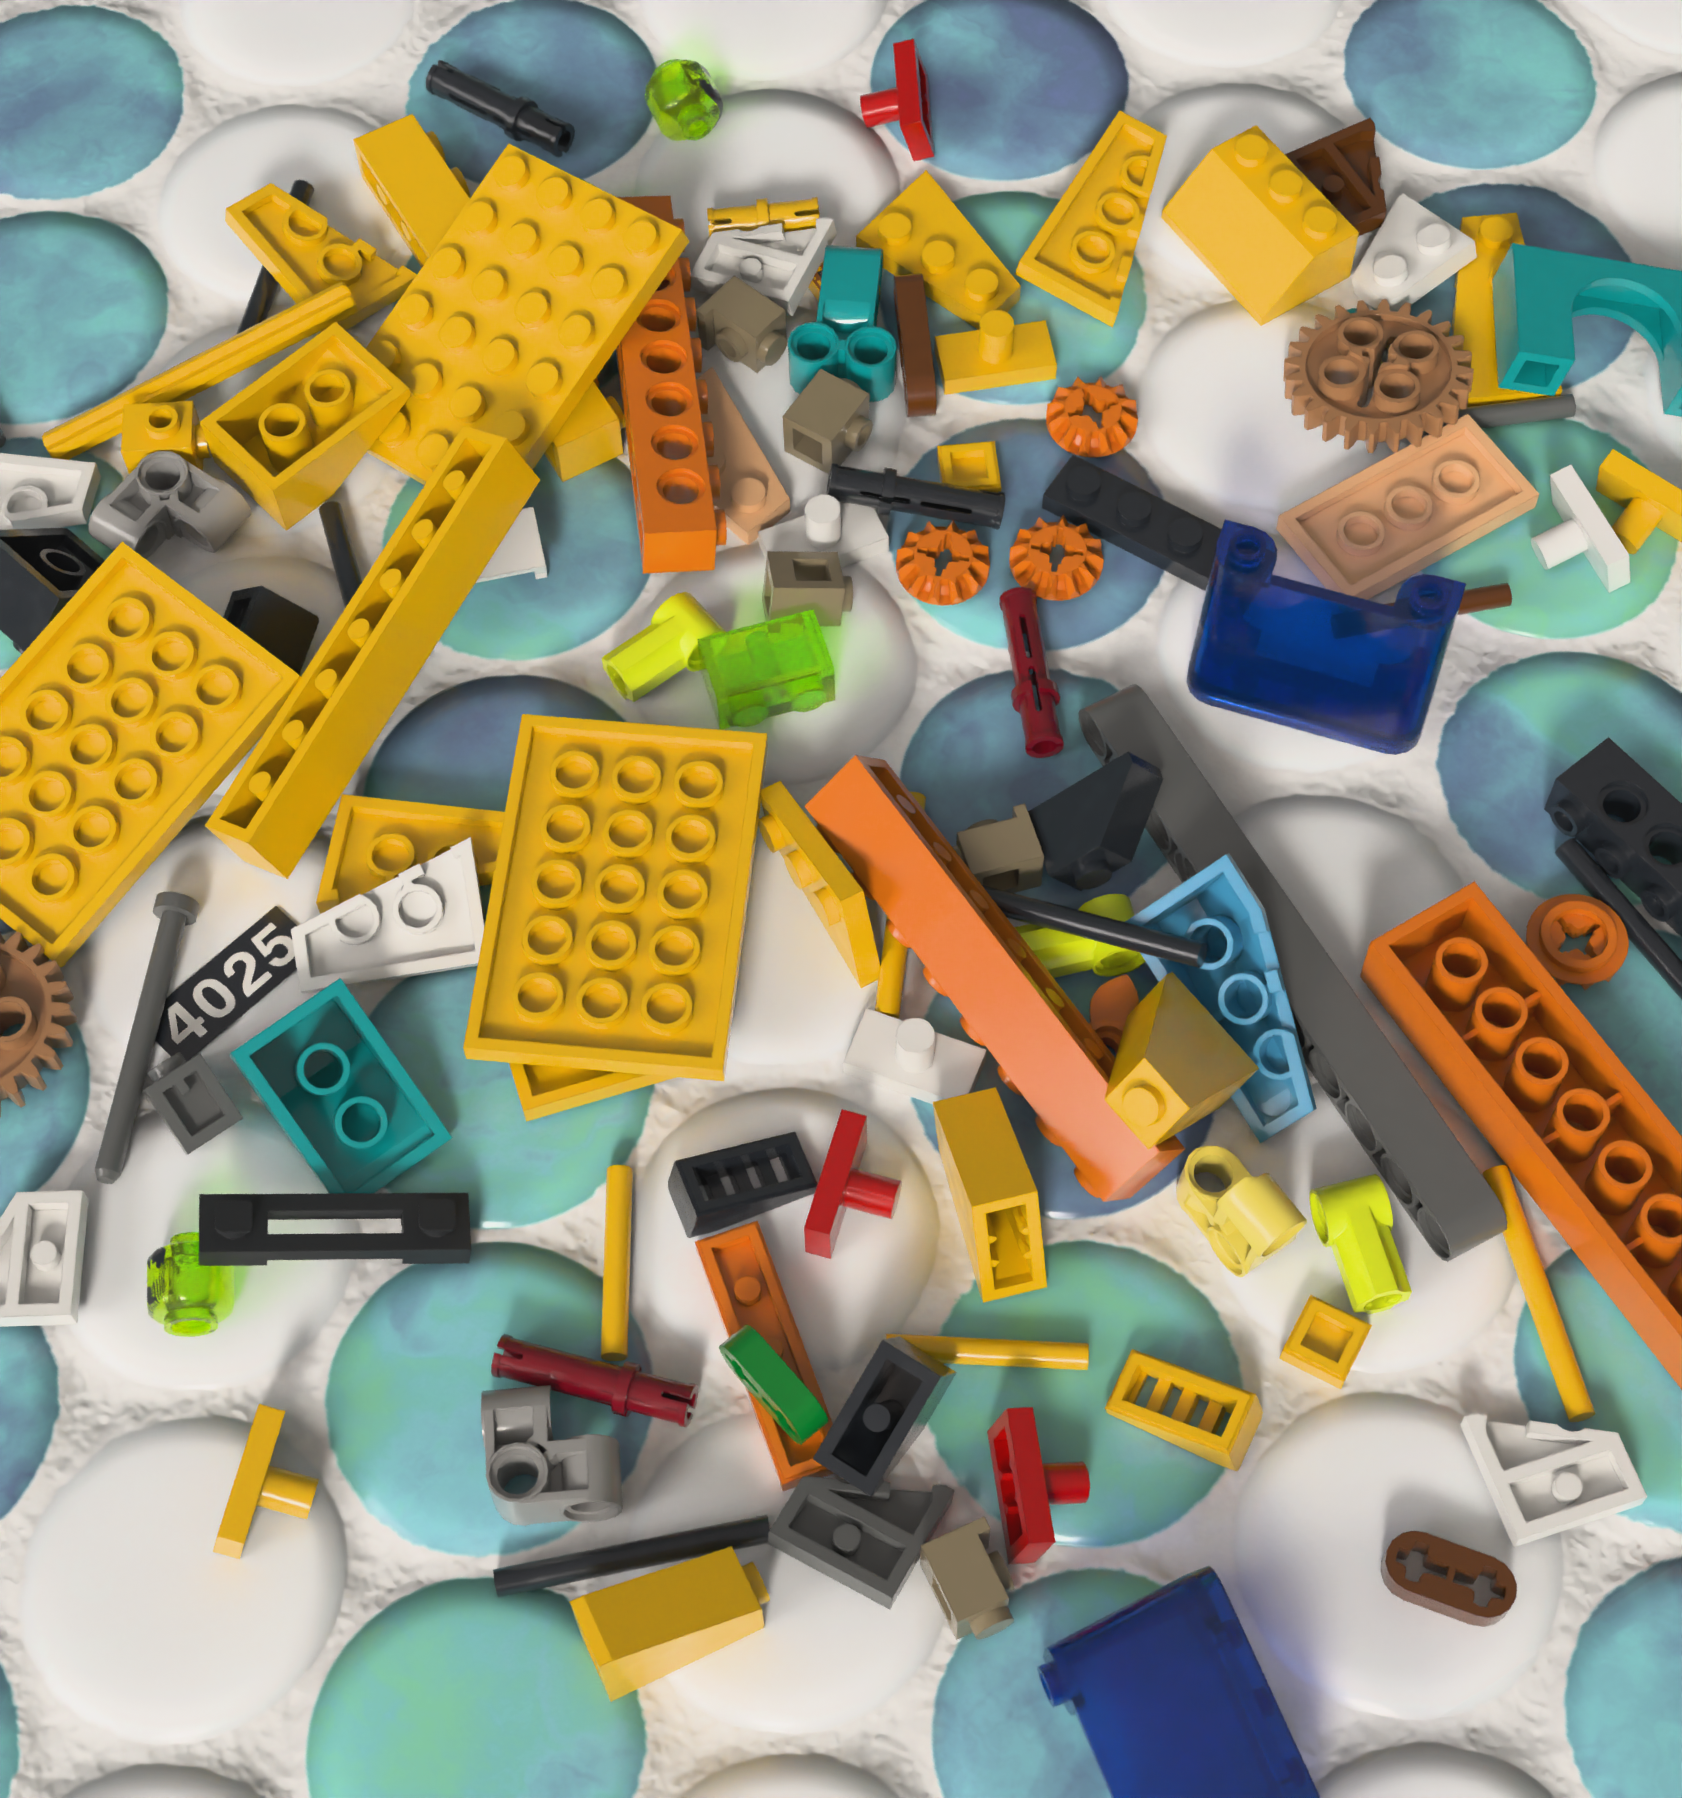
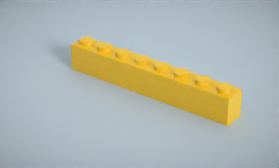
M410 114L357 137L353 141L361 177L422 268L469 201L470 191L461 171L457 167L450 169L445 163V154L436 134L433 131L425 133L414 115ZM597 377L544 453L562 482L624 454L621 438V429L625 428L623 412L613 396L606 398L603 396L598 388L599 381Z
M466 426L461 428L205 824V827L243 861L283 878H289L537 487L540 479L508 438Z

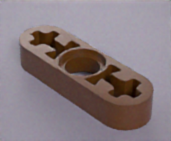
M922 273L894 275V308L907 417L936 415V385Z

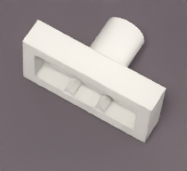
M1570 464L1551 474L1552 504L1564 522L1531 538V545L1543 568L1548 570L1583 552L1608 593L1630 583L1629 554L1573 466Z
M826 494L810 498L805 505V515L758 531L759 546L765 558L767 557V551L838 552L840 565L843 568L889 551V536L873 507L845 502L839 503L834 497Z
M866 1008L843 1061V1073L933 1104L934 1101L973 1093L986 1062L987 1050L934 1032L932 1025L924 1019L909 1018L903 1021Z

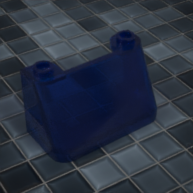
M1225 519L1217 541L1189 658L1186 683L1190 693L1197 700L1210 706L1384 754L1397 755L1406 753L1414 748L1420 740L1466 583L1436 575L1422 574L1414 576L1402 584L1394 607L1273 575L1278 550L1274 540L1266 532L1256 527Z
M1210 1566L1184 1575L1044 1648L1043 1659L1045 1664L1037 1666V1671L1046 1697L1053 1708L1064 1704L1071 1716L1076 1714L1111 1798H1320L1218 1575Z

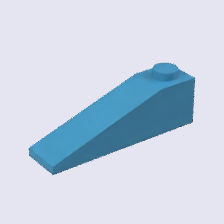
M1226 854L1125 922L1207 943V955L1201 968L1141 953L1158 982L1167 974L1173 972L1259 1067L1231 1098L1261 1144L1316 1110L1317 1107L1265 908L1231 855Z

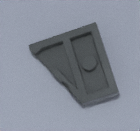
M803 1476L771 1527L767 1544L890 1610L920 1559L921 1545L931 1540L952 1503L955 1490L946 1485H932L931 1492L890 1490V1482L884 1481L877 1492L870 1497L852 1484L842 1483L836 1478Z

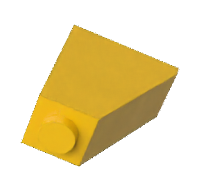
M1171 972L1127 1015L1104 1100L1143 1145L1150 1150L1218 1110L1259 1067L1178 977Z
M994 1087L934 1101L933 1110L938 1149L983 1303L1046 1288L1047 1279L1038 1191L997 1088Z
M731 1546L582 1595L570 1601L583 1641L612 1702L765 1628L760 1605L770 1601V1597L753 1561L741 1566Z

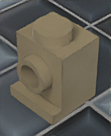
M736 276L727 281L696 310L701 347L709 351L714 345H717L721 353L729 360L734 362L740 361L756 373H759L766 365L771 366L775 364L787 347L785 309Z
M767 551L762 603L768 636H780L781 626L815 628L817 626L841 625L842 612H851L853 582L851 576H843L838 552Z
M1025 803L1013 806V814L1010 819L1003 821L986 819L972 824L964 831L957 832L956 846L952 847L981 885L1011 893L1041 886L1044 854Z
M985 1516L921 1545L920 1566L956 1640L970 1633H974L975 1638L978 1640L984 1639L1004 1630L1014 1622V1618L1008 1608L1009 1597L1007 1595L1008 1592L1014 1590L1013 1580L1000 1553L997 1550L989 1554L986 1552V1549L989 1548L991 1528Z

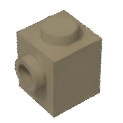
M820 369L783 415L784 451L827 474L830 472L832 463L841 466L852 450L858 452L864 447L871 435L873 422L870 420L869 393L863 391L859 385L849 379H840Z

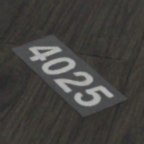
M277 906L270 910L166 998L155 1041L171 1057L181 1052L186 1061L192 1059L297 969L291 929L297 925Z

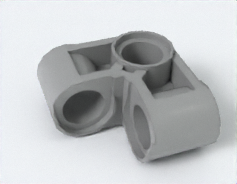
M157 451L144 457L122 483L98 503L90 517L88 530L94 539L113 551L121 542H124L145 559L151 556L166 539L169 540L174 534L180 538L185 537L208 552L215 553L251 515V509L243 496L228 483L213 478L176 453Z
M551 1385L482 1391L481 1423L486 1456V1479L496 1510L504 1520L513 1525L523 1526L561 1521L597 1522L614 1518L622 1512L620 1445L617 1439L606 1435L585 1434L565 1440H553L550 1411ZM526 1474L538 1478L534 1487L526 1493L517 1495L504 1491L507 1483L515 1476Z

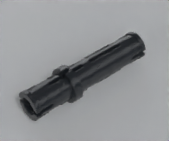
M439 60L438 65L433 64L431 66L425 83L426 90L429 93L456 104V106L504 129L507 137L515 141L521 142L525 140L531 142L556 157H562L563 152L567 153L575 136L574 126L538 109L535 101L527 97L516 98L459 70L444 60Z
M832 463L826 489V495L834 497L839 502L877 508V514L889 516L892 510L941 520H954L987 526L995 530L1000 528L1005 507V492H992L949 483L898 476L896 469L886 467L883 473L839 466L836 463Z

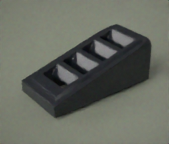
M796 1132L676 1160L668 1180L670 1196L688 1238L720 1230L815 1193L818 1185ZM779 1157L788 1178L787 1181L778 1182L770 1160ZM754 1167L762 1187L753 1188L746 1169ZM729 1177L735 1194H726L721 1178ZM702 1185L708 1197L707 1201H705V1198L700 1188V1186Z

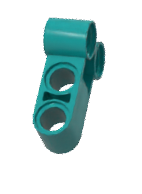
M826 245L816 322L804 323L796 327L788 339L790 385L798 394L802 393L820 369L840 379L846 378L855 382L863 391L869 393V402L881 401L894 391L896 385V341L891 333L877 327L880 301L879 286L881 292L883 249Z

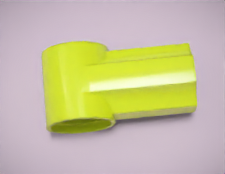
M677 593L668 598L655 611L650 626L602 657L603 669L619 694L625 700L630 699L632 702H635L684 668L695 672L710 666L726 649L729 636L691 593Z
M1116 893L1093 898L1078 909L1123 922L1135 915L1130 898L1124 894ZM1033 924L1014 927L1053 978L1091 969L1099 976H1118L1133 971L1145 962L1140 952Z
M1372 1174L1311 1189L1309 1203L1315 1230L1321 1243L1326 1248L1331 1247L1354 1313L1364 1312L1373 1314L1389 1310L1394 1305L1408 1300L1412 1290L1391 1234L1393 1227L1392 1210L1387 1191L1380 1177Z

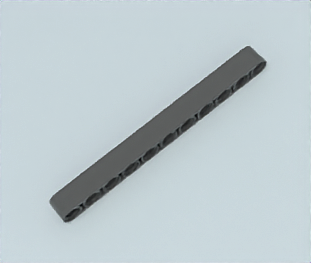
M1133 684L1081 709L1078 713L1081 730L1088 745L1102 766L1129 751L1160 769L1163 782L1145 829L1182 883L1226 854H1230L1265 908L1305 1064L1435 1254L1442 1260L1449 1262L1507 1230L1506 1214L1492 1188L1148 695L1141 687Z

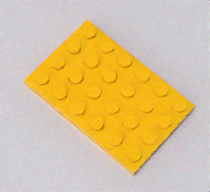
M508 143L365 348L410 389L411 393L410 398L366 453L425 485L461 428L466 426L508 438L533 470L690 242L683 230Z
M124 542L117 546L0 678V919L16 932L21 933L33 946L39 943L45 951L44 955L52 961L55 960L61 968L263 736L301 678L298 673Z
M522 714L463 1046L466 1059L715 1081L725 1080L761 805V790L763 789L768 751L767 733Z

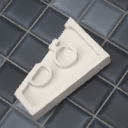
M0 453V530L63 528L87 524L101 479L97 464L94 462Z
M471 837L450 847L451 849L443 854L399 873L398 877L363 895L358 894L292 928L291 934L300 992L305 994L322 991L339 978L349 987L478 966L485 919Z

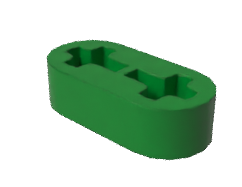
M745 1324L719 1346L721 1355L733 1373L796 1443L802 1445L829 1422L824 1409L815 1396L765 1339L750 1325Z

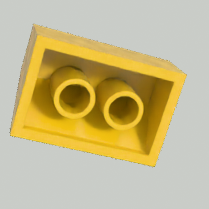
M1257 125L1212 148L1164 207L1161 216L1260 326L1350 277L1359 232Z

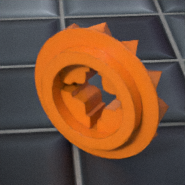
M1077 376L1072 386L1068 388L1058 387L1054 399L1051 403L1047 404L1046 424L1048 432L1061 448L1072 454L1089 458L1114 454L1127 446L1136 433L1138 425L1136 400L1129 399L1126 396L1123 384L1115 387L1108 386L1102 376L1095 383H1084ZM1084 405H1089L1096 413H1102L1100 429L1089 415H1083Z
M1063 515L1057 522L1047 523L1039 517L1033 527L1027 530L1020 529L1016 541L1010 547L1009 563L1012 575L1021 587L1031 588L1036 592L1038 598L1063 601L1085 594L1098 582L1102 574L1104 559L1101 539H1095L1090 535L1086 523L1080 526L1069 524ZM1062 545L1065 557H1063L1061 564H1058L1057 572H1053L1049 555L1053 547Z
M954 520L947 527H934L928 521L922 531L918 533L908 531L905 543L901 549H897V576L904 589L920 601L944 606L958 604L975 596L985 585L990 572L988 546L983 545L978 540L975 529L968 532L961 530L957 527ZM944 549L950 550L952 562H949L946 569L942 570L941 576H937L935 559H938L940 553L944 552Z
M1564 894L1550 898L1535 909L1526 926L1525 944L1549 974L1555 978L1559 986L1571 983L1581 985L1584 990H1587L1594 983L1603 980L1609 982L1624 963L1628 953V934L1622 920L1608 905L1590 896ZM1593 932L1585 947V955L1579 949H1573L1570 952L1564 951L1563 953L1559 951L1565 941V933L1575 939L1581 935L1585 937Z

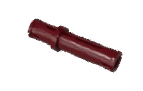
M1016 587L1005 591L999 598L1015 687L1011 692V700L1014 710L1019 712L1021 716L1026 753L1035 758H1047L1058 754L1064 748L1056 706L1060 701V693L1057 683L1052 681L1050 677L1045 642L1037 609L1036 592L1031 588ZM1022 634H1026L1030 658L1026 657ZM1030 669L1033 670V674L1031 675L1029 674ZM1032 685L1036 687L1040 711H1037L1035 707Z
M506 1334L501 1336L497 1344L498 1349L504 1350L503 1355L494 1352L491 1366L492 1376L497 1378L504 1377L534 1386L551 1385L553 1391L609 1405L613 1414L628 1417L632 1411L677 1423L679 1426L687 1428L693 1417V1414L688 1412V1407L694 1409L696 1407L698 1398L697 1384H686L642 1372L641 1365L626 1361L621 1367L515 1339L513 1336Z

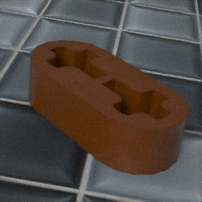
M1413 1530L1401 1533L1392 1540L1381 1560L1380 1572L1383 1582L1393 1595L1404 1601L1470 1625L1485 1627L1496 1624L1506 1616L1516 1599L1517 1583L1514 1574L1505 1563L1490 1555L1426 1532ZM1411 1551L1419 1552L1424 1555L1422 1560L1423 1567L1444 1575V1577L1441 1578L1430 1573H1423L1417 1582L1410 1581L1405 1578L1406 1566L1397 1562L1396 1558L1406 1560ZM1479 1575L1485 1576L1491 1580L1490 1591L1499 1595L1500 1599L1491 1598L1485 1607L1479 1606L1473 1602L1475 1592L1469 1587L1453 1582V1579L1466 1584H1474Z

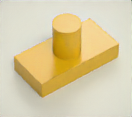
M991 310L981 317L979 330L935 336L934 351L944 395L1056 379L1057 363L1046 320L1014 325V320L1009 313L1003 310Z
M1612 449L1599 466L1596 491L1625 508L1613 524L1612 529L1629 554H1636L1656 527L1682 542V490Z
M258 1404L213 1552L240 1559L256 1506L307 1520L319 1479L269 1465L286 1411Z

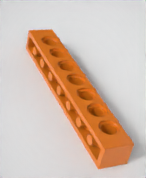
M671 196L617 197L682 229L685 233L683 218L674 219ZM688 257L677 259L616 348L643 574L715 570L716 546L726 545L727 540L724 509H714L713 501L720 500L718 465H708L707 457L714 456L712 422H702L701 415L708 413L706 379H696L695 373L702 372L700 338H690V332H696L695 298L684 296V292H690L691 288L690 262Z

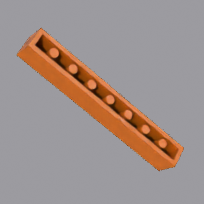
M855 755L805 805V808L817 822L815 827L832 850L841 854L853 870L851 875L863 889L864 895L876 901L889 919L886 921V925L891 934L901 944L912 948L925 965L923 975L928 983L938 993L949 997L962 1014L960 1024L964 1031L976 1043L986 1046L999 1063L997 1072L1004 1084L1017 1095L1024 1096L1038 1116H1036L1035 1122L1041 1133L1051 1143L1062 1147L1076 1165L1074 1174L1081 1186L1092 1196L1101 1198L1103 1202L1130 1199L1181 1154L1185 1147L1173 1135L1148 1150L1106 1103L1104 1097L1115 1062L1113 1054L888 763L883 759Z

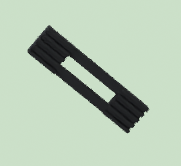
M468 1193L199 1194L198 1266L267 1265V1260L402 1259V1264L469 1263L471 1232ZM401 1219L402 1230L401 1233L268 1234V1220Z

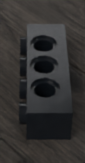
M1608 737L1555 779L1544 810L1550 814L1554 825L1563 834L1577 839L1595 856L1598 865L1608 876L1620 879L1641 899L1645 910L1653 918L1666 922L1682 937V803ZM1607 814L1617 815L1626 822L1613 820ZM1653 856L1663 857L1670 861L1672 865L1663 864Z

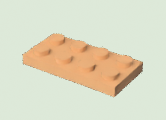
M1466 414L1459 418L1455 425L1448 424L1442 427L1441 437L1437 438L1429 434L1422 438L1420 447L1410 444L1282 513L1278 517L1276 530L1343 610L1347 611L1536 507L1539 493L1471 416Z

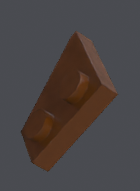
M1371 118L1285 154L1359 232L1358 237L1381 227L1387 212L1384 190L1380 187L1382 174L1380 158L1376 157L1375 123Z

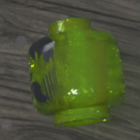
M673 59L662 63L655 69L645 88L644 98L660 132L670 140L694 141L702 139L711 132L722 116L724 105L720 93L707 69L697 61Z
M185 1232L174 1235L170 1239V1244L158 1248L148 1258V1315L157 1323L163 1324L164 1331L168 1334L182 1337H197L210 1334L218 1329L219 1322L224 1321L233 1312L235 1301L234 1266H206L199 1264V1232Z

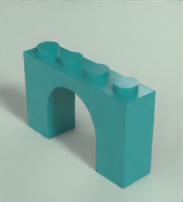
M1512 243L1492 279L1498 388L1554 396L1575 362L1572 318L1581 315H1601L1625 323L1636 330L1649 343L1659 363L1663 413L1682 417V271Z

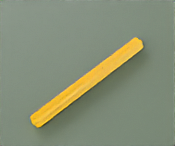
M338 282L45 432L42 435L44 446L51 458L69 460L122 433L123 406L125 404L184 401L329 327L334 322H339L357 311L356 301L349 288L343 282Z

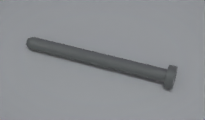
M161 892L157 894L153 914L160 919L94 1170L97 1180L105 1184H113L121 1176L185 925H191L196 922L200 904L185 894Z

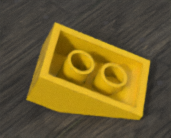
M334 322L201 420L200 425L214 463L287 531L333 496L410 398L411 393L410 389L337 322Z

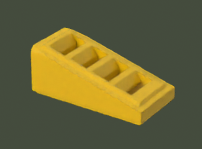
M1134 1349L1131 1350L1105 1406L1107 1414L1210 1462L1236 1472L1241 1467L1263 1415V1410L1256 1394ZM1148 1376L1158 1381L1146 1407L1143 1408L1135 1404ZM1176 1388L1182 1391V1394L1170 1418L1162 1415L1173 1389ZM1202 1400L1208 1403V1406L1198 1428L1189 1425L1199 1401ZM1228 1412L1231 1416L1222 1437L1215 1435L1225 1413Z

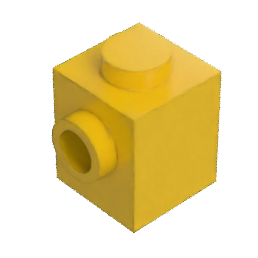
M194 401L125 404L123 406L121 454L129 474L144 457L157 451L176 453L203 471L204 459L212 458V454L200 425Z

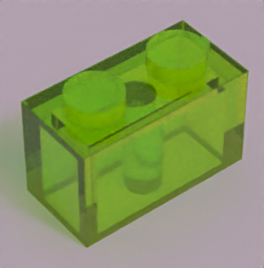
M814 609L697 639L700 672L719 730L734 726L751 727L772 716L791 711H812L823 703L835 700L834 666Z

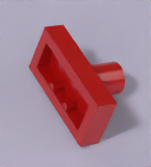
M914 39L893 43L897 87L860 95V106L867 128L899 121L913 162L934 157L927 72Z
M841 1109L804 1226L806 1253L831 1259L847 1208L892 1219L895 1214L902 1181L859 1170L867 1144L866 1115Z
M1033 1407L1006 1408L987 1431L1008 1565L1035 1563L1056 1542L1050 1505L1086 1503L1090 1493V1478L1088 1469L1083 1461L1042 1463Z

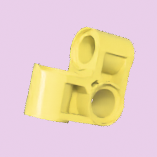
M1203 1146L1196 1148L1188 1156L1176 1186L1177 1201L1182 1210L1188 1214L1207 1238L1219 1260L1235 1276L1240 1278L1245 1276L1296 1239L1297 1233L1307 1223L1306 1218L1269 1173L1252 1176L1239 1159L1229 1150L1219 1146ZM1204 1172L1214 1174L1221 1179L1225 1190L1221 1192L1206 1191L1197 1184L1194 1175Z

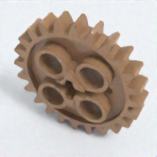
M1387 299L1381 300L1377 310H1369L1367 304L1363 300H1359L1357 310L1354 313L1350 314L1345 308L1338 305L1335 306L1334 320L1318 314L1315 316V329L1301 327L1299 329V342L1289 343L1288 358L1284 359L1285 399L1292 400V415L1305 414L1304 428L1306 430L1323 425V441L1327 442L1339 434L1344 436V449L1349 450L1357 440L1365 441L1368 453L1375 451L1378 442H1386L1394 453L1398 452L1401 439L1406 438L1414 446L1420 447L1423 431L1439 438L1442 436L1443 422L1452 425L1457 423L1459 409L1467 408L1469 392L1472 389L1474 370L1471 368L1472 353L1471 351H1463L1464 337L1462 335L1449 336L1451 325L1449 321L1441 322L1434 326L1431 325V310H1427L1415 317L1411 315V303L1406 302L1396 312L1390 311ZM1391 344L1388 349V362L1382 363V355L1387 345ZM1374 386L1373 396L1368 406L1363 407L1367 402L1368 388Z
M19 932L14 933L6 942L0 933V1117L1 1101L8 1097L19 1107L26 1105L21 1089L27 1084L43 1091L47 1088L39 1072L43 1067L53 1070L62 1069L64 1065L54 1051V1048L73 1046V1040L64 1027L77 1022L74 1011L70 1004H67L74 999V996L67 982L62 981L64 975L55 960L49 961V958L44 955L43 947L39 943L29 948L24 937ZM24 1024L17 1033L10 1036H2L4 1031L10 1026Z

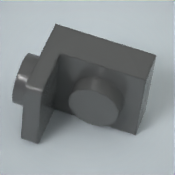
M178 1052L147 1072L153 1084L145 1088L142 1094L148 1103H152L186 1155L243 1119V1116L201 1053L186 1061L181 1052Z

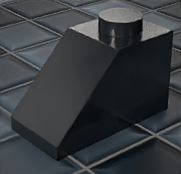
M1128 751L1028 811L1044 854V864L1048 875L1082 891L1105 884L1110 880L1113 872L1132 862L1163 782L1160 769Z
M900 1336L883 1339L817 1450L813 1460L870 1497L873 1496L921 1434L957 1372Z

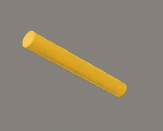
M626 1165L609 1166L606 1176L601 1358L606 1361H623L628 1358L633 1169Z
M886 1334V1339L902 1337L944 1364L1088 1370L1089 1343Z

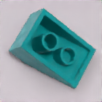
M341 978L229 1054L266 1109L328 1193H375L453 1138Z

